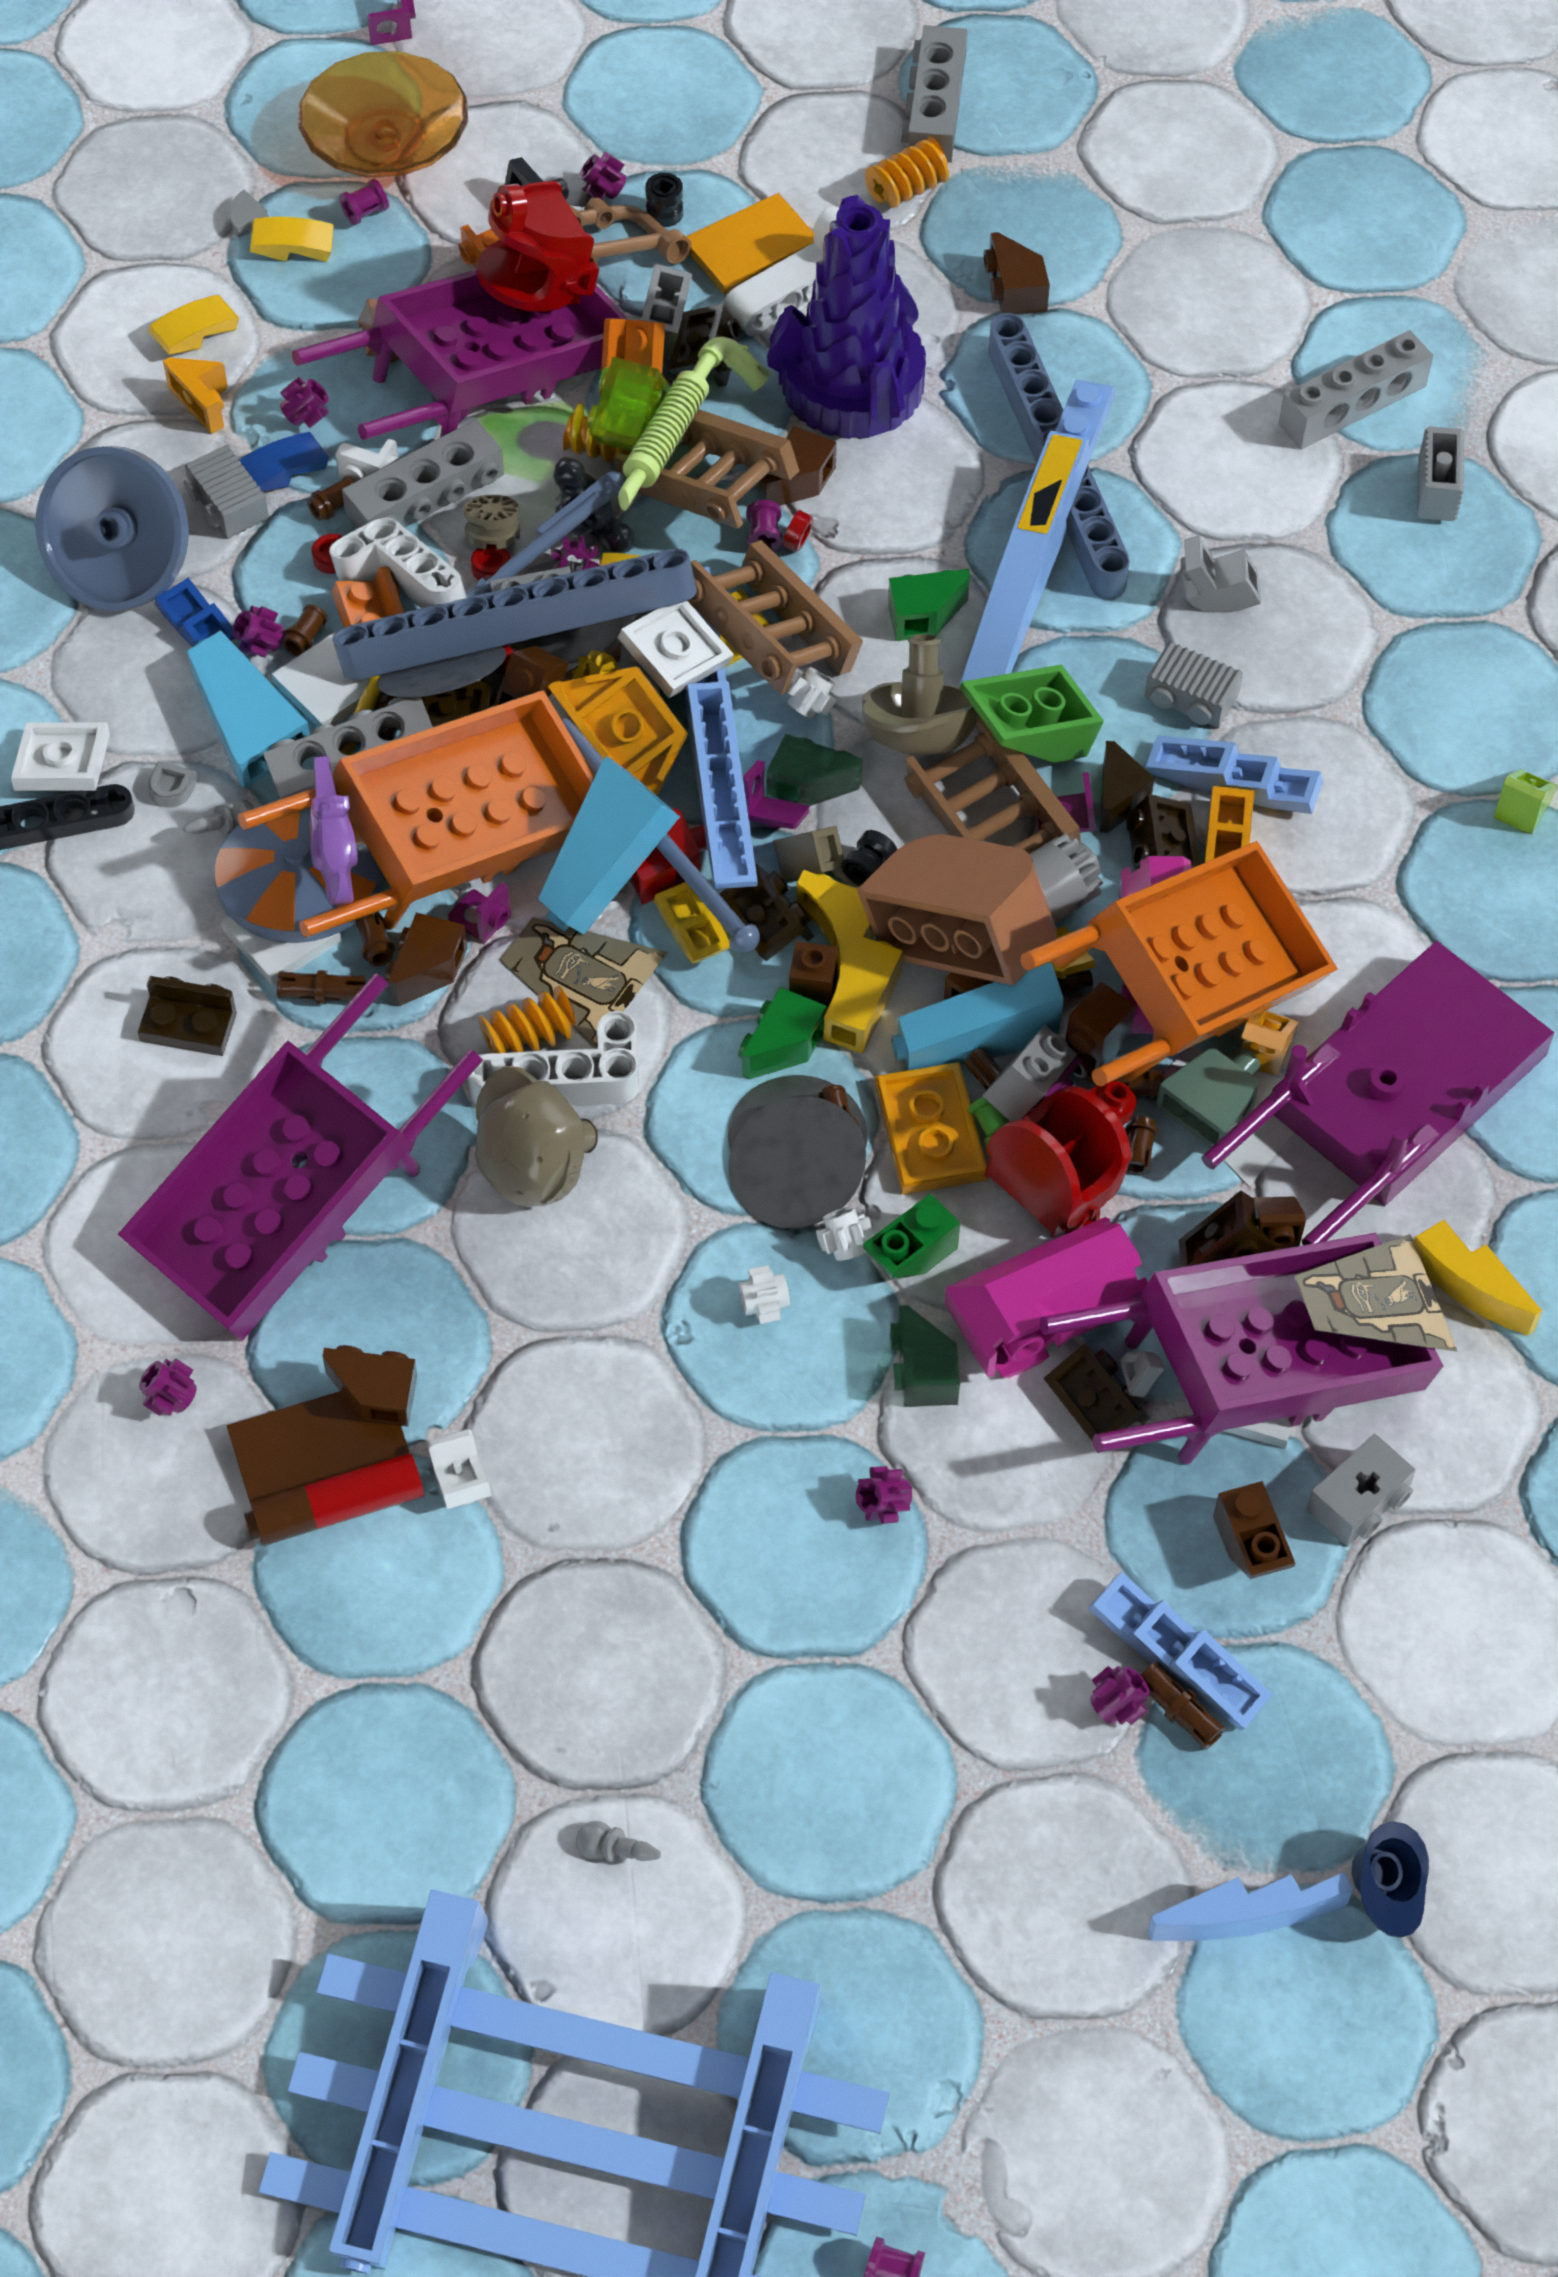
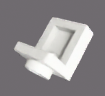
M388 438L379 454L342 442L336 452L339 479L342 480L345 476H349L354 482H357L399 460L396 441Z
M466 1429L427 1442L434 1476L447 1509L468 1505L476 1500L492 1496L487 1477L477 1454L471 1430Z

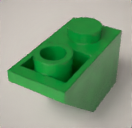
M969 569L943 570L941 572L919 575L907 574L901 577L889 578L888 607L895 640H908L919 634H928L936 637L968 601Z
M779 987L773 1000H766L763 1003L757 1018V1024L759 1025L754 1034L747 1033L741 1043L738 1056L742 1058V1076L753 1079L808 1062L823 1035L824 1015L827 1011V1006Z
M930 1193L865 1242L863 1249L892 1278L926 1274L958 1249L960 1222Z

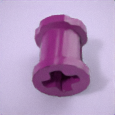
M375 178L369 180L367 186L352 193L346 191L339 195L341 208L349 222L353 225L361 223V218L375 211L384 212L389 208L387 195Z
M764 499L752 502L747 506L746 518L750 523V533L747 535L748 547L750 543L762 540L774 552L782 545V533L778 530V522L781 519L782 513L781 507L776 502Z
M876 2237L864 2277H919L926 2253L918 2250L915 2254H911L887 2246L883 2238Z

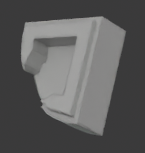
M245 190L241 191L231 203L230 220L232 229L238 238L252 230L254 218L268 217V211Z
M1130 1351L1120 1360L1128 1392L1132 1396L1145 1397L1165 1369L1160 1357L1153 1352Z

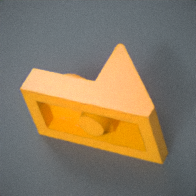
M172 357L163 360L168 388L210 434L222 429L224 423L221 410L224 409V404L219 394L228 387L223 363Z
M1267 1010L1248 1019L1241 1037L1244 1039L1242 1049L1251 1051L1260 1062L1259 1071L1273 1076L1280 1073L1300 1021Z

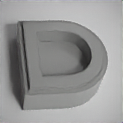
M158 761L148 783L154 802L163 807H177L185 803L191 796L198 781L197 771Z

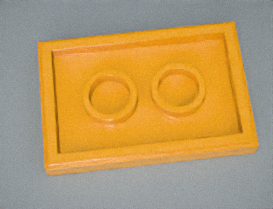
M776 193L686 236L691 241L690 256L723 295L814 243V232L780 193Z
M960 1062L875 1076V1088L902 1195L988 1180L984 1176L987 1165L974 1115H970L967 1110L971 1103Z

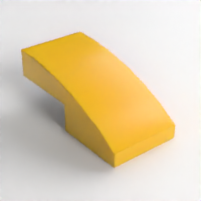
M298 217L254 218L249 252L284 262L287 261L290 252L327 262L332 249L334 224Z
M218 294L190 302L165 314L149 325L148 332L170 355L201 349L204 336L236 330L239 317Z
M686 882L655 894L654 902L662 918L692 964L730 949V941L722 925Z

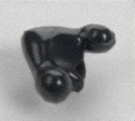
M566 456L561 458L555 465L553 478L560 489V494L556 498L559 505L556 507L555 512L560 511L597 481L591 475L585 473L583 464L577 459ZM608 501L568 533L574 538H579L581 535L585 537L593 533L610 553H626L633 548V530L615 517L611 501Z

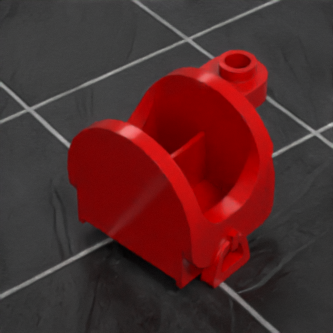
M557 181L530 183L524 186L519 184L501 185L493 196L488 212L489 225L499 240L482 251L477 264V277L485 291L505 305L533 312L557 310L568 304L579 303L581 295H592L599 274V268L596 263L590 262L594 238L590 234L585 233L562 195L561 184Z
M1112 1081L1103 1086L1097 1085L1089 1091L1076 1086L1065 1087L1055 1091L1040 1102L1022 1120L1010 1121L992 1134L986 1148V1153L990 1156L984 1176L986 1178L991 1177L1050 1231L1052 1238L1066 1230L1065 1234H1068L1099 1220L1100 1209L1120 1189L1127 1171V1165L1132 1157L1128 1135L1123 1125L1128 1123L1133 1115L1137 1104L1135 1095L1127 1085L1118 1081Z

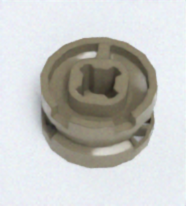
M483 495L469 500L464 505V516L468 521L465 524V539L468 544L485 550L487 548L486 544H496V550L514 545L515 538L520 539V524L517 522L520 510L516 500L503 495Z

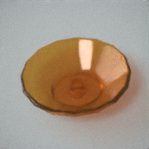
M401 51L365 52L334 63L311 81L298 104V130L310 151L336 170L366 178L403 176L432 166L456 147L468 124L467 96L454 75L428 58Z

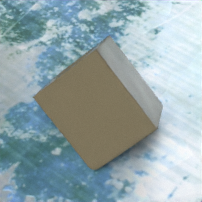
M837 825L773 840L781 877L784 881L799 878L803 870L819 874L841 868V863L844 860Z

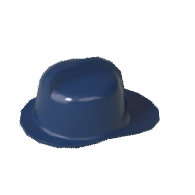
M1392 1821L1379 1825L1370 1834L1367 1843L1357 1850L1352 1861L1351 1875L1354 1886L1361 1895V1901L1366 1914L1376 1928L1388 1936L1397 1938L1413 1934L1421 1925L1424 1914L1429 1857L1425 1843L1414 1829L1405 1823Z

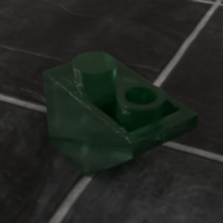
M785 733L767 769V796L810 807L859 790L862 784L863 759L854 756L850 752L844 750L837 751L816 744L808 738H798Z
M900 1305L898 1323H890L891 1350H899L900 1363H893L894 1391L902 1390L903 1407L958 1405L960 1378L957 1343L910 1306Z

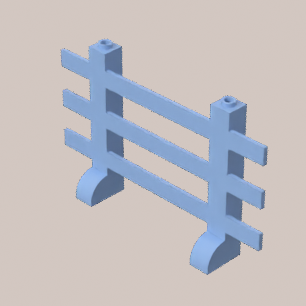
M430 1890L407 1973L327 1953L316 1991L317 1994L396 2013L380 2071L299 2052L289 2084V2093L368 2113L351 2172L270 2152L258 2192L339 2213L329 2251L334 2256L341 2258L339 2267L369 2275L371 2266L385 2269L396 2228L585 2277H761L753 2275L767 2214L857 2236L866 2199L865 2193L777 2172L792 2112L881 2134L890 2092L802 2071L805 2055L811 2044L821 2006L820 1984L770 1972L750 2057H745L463 1987L467 1970L471 1969L480 1951L489 1919L478 1900L450 1893ZM451 2028L737 2098L739 2102L725 2158L436 2086ZM427 2127L712 2199L714 2203L700 2260L408 2187L423 2129Z

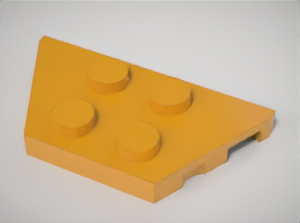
M636 666L610 673L589 675L584 678L552 682L548 688L603 759L608 756L617 762L658 797L688 733L640 668Z

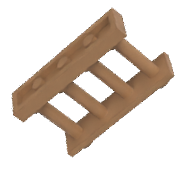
M699 409L677 447L680 444L688 445L692 448L669 470L663 468L653 486L648 488L640 487L637 493L704 516L717 523H723L739 529L743 522L736 502L766 474L790 481L799 472V468L789 439ZM618 452L613 458L618 472L624 475L623 465L629 456ZM708 454L721 457L697 480L686 476ZM737 464L750 467L726 490L714 486Z
M762 540L749 544L741 568L712 576L697 560L691 561L697 593L688 602L780 695L787 693L796 668L822 659L839 675L851 672L863 640ZM747 583L758 596L738 602L726 589ZM772 608L784 620L763 627L752 614ZM798 634L810 646L789 653L777 640Z
M980 716L976 717L978 735L975 736V741L924 770L913 754L905 758L908 775L904 777L909 791L916 799L920 796L923 798L949 835L982 841L1028 814L1030 817L1037 816L1042 823V830L1012 847L1020 848L1030 854L1064 833L1069 836L1070 840L1076 838L1081 843L1079 826L1022 752L1001 746ZM983 755L986 758L992 756L998 764L997 771L948 799L944 798L934 784ZM1004 785L1007 787L1013 785L1020 794L1018 801L970 829H967L956 814Z

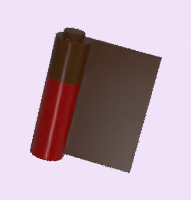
M340 1391L226 1425L252 1511L244 1513L251 1540L261 1538L263 1546L424 1497L418 1469L412 1453L409 1452L402 1427L363 1421Z

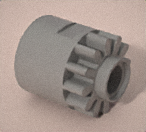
M1064 833L1030 853L1055 924L1102 893L1099 888L1103 884V881L1098 877L1101 871L1099 862L1092 850L1087 845L1079 843L1076 838L1070 840L1069 836Z

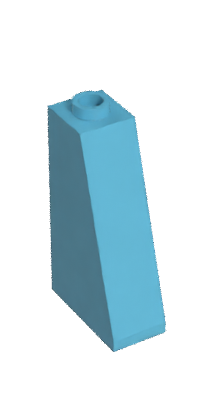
M220 630L209 638L200 640L187 653L196 686L240 785L246 789L270 774L263 755L264 752L271 750V746L281 740L293 739L296 741L309 736L310 733L308 722Z
M608 756L602 761L538 897V900L550 910L546 917L563 931L571 927L583 935L680 818L676 812L628 770Z
M1052 962L1028 970L1014 986L993 982L898 1017L897 1035L891 1036L896 1061L903 1060L906 1071L960 1062L962 1065L965 1064V1059L978 1048L986 1050L992 1058L1018 1053L1044 1025L1059 1035L1064 998Z

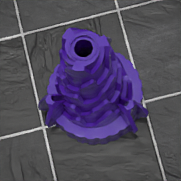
M858 195L842 199L836 214V220L830 222L829 233L824 236L822 260L816 262V279L813 282L812 297L807 305L806 316L795 306L789 305L784 308V312L779 316L770 336L771 347L767 354V365L779 372V384L782 385L783 395L786 396L785 402L794 411V415L799 420L806 422V425L814 430H820L823 434L829 436L836 435L846 439L857 437L858 439L870 438L894 430L901 426L904 420H908L921 403L922 395L924 394L926 370L925 348L921 345L922 340L919 334L914 332L912 327L919 317L917 305L909 290L903 284L900 275L896 274L894 241L890 240V219H883L882 214L876 208L866 204Z

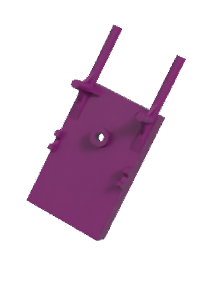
M476 269L380 296L377 300L372 328L293 350L292 360L295 365L300 366L368 346L376 353L372 379L377 383H384L392 352H394L438 401L359 424L357 430L360 438L366 440L432 419L442 426L441 438L456 430L458 424L478 405L521 393V401L528 405L532 403L535 393L540 389V395L544 399L551 398L558 381L600 369L602 366L604 320L606 318H629L597 285L592 295H581L579 303L568 304L560 309L533 312L520 310L505 305L488 294L478 280Z
M1436 940L1378 994L1374 995L1371 992L1366 994L1359 1009L1356 1010L1352 1007L1346 1013L1342 1026L1308 1057L1307 1049L1304 1046H1294L1290 1054L1284 1079L1272 1089V1093L1212 1146L1201 1159L1209 1169H1215L1274 1115L1359 1185L1355 1191L1302 1239L1303 1245L1325 1242L1373 1197L1383 1206L1392 1201L1547 1056L1555 1032Z
M377 973L369 979L305 1054L289 1040L283 1044L117 1234L241 1341L246 1338L312 1260L323 1263L328 1257L325 1253L327 1246L333 1240L337 1239L339 1242L343 1240L346 1236L343 1229L345 1222L390 1171L399 1167L410 1177H415L420 1173V1166L411 1155L417 1136L483 1061L470 1048L399 1130L321 1067L323 1059L389 985ZM307 1159L305 1166L298 1168L299 1164Z
M1376 1232L1155 1272L1140 1294V1299L1040 1318V1329L1044 1335L1130 1319L1134 1324L1125 1338V1344L1131 1349H1137L1151 1329L1154 1328L1194 1415L1095 1434L1093 1436V1446L1097 1453L1185 1436L1188 1439L1178 1453L1179 1460L1184 1464L1192 1463L1209 1439L1223 1430L1288 1418L1291 1426H1297L1310 1415H1312L1315 1422L1322 1421L1337 1407L1426 1390L1444 1366L1435 1348L1314 1329L1295 1275L1381 1245L1382 1243Z

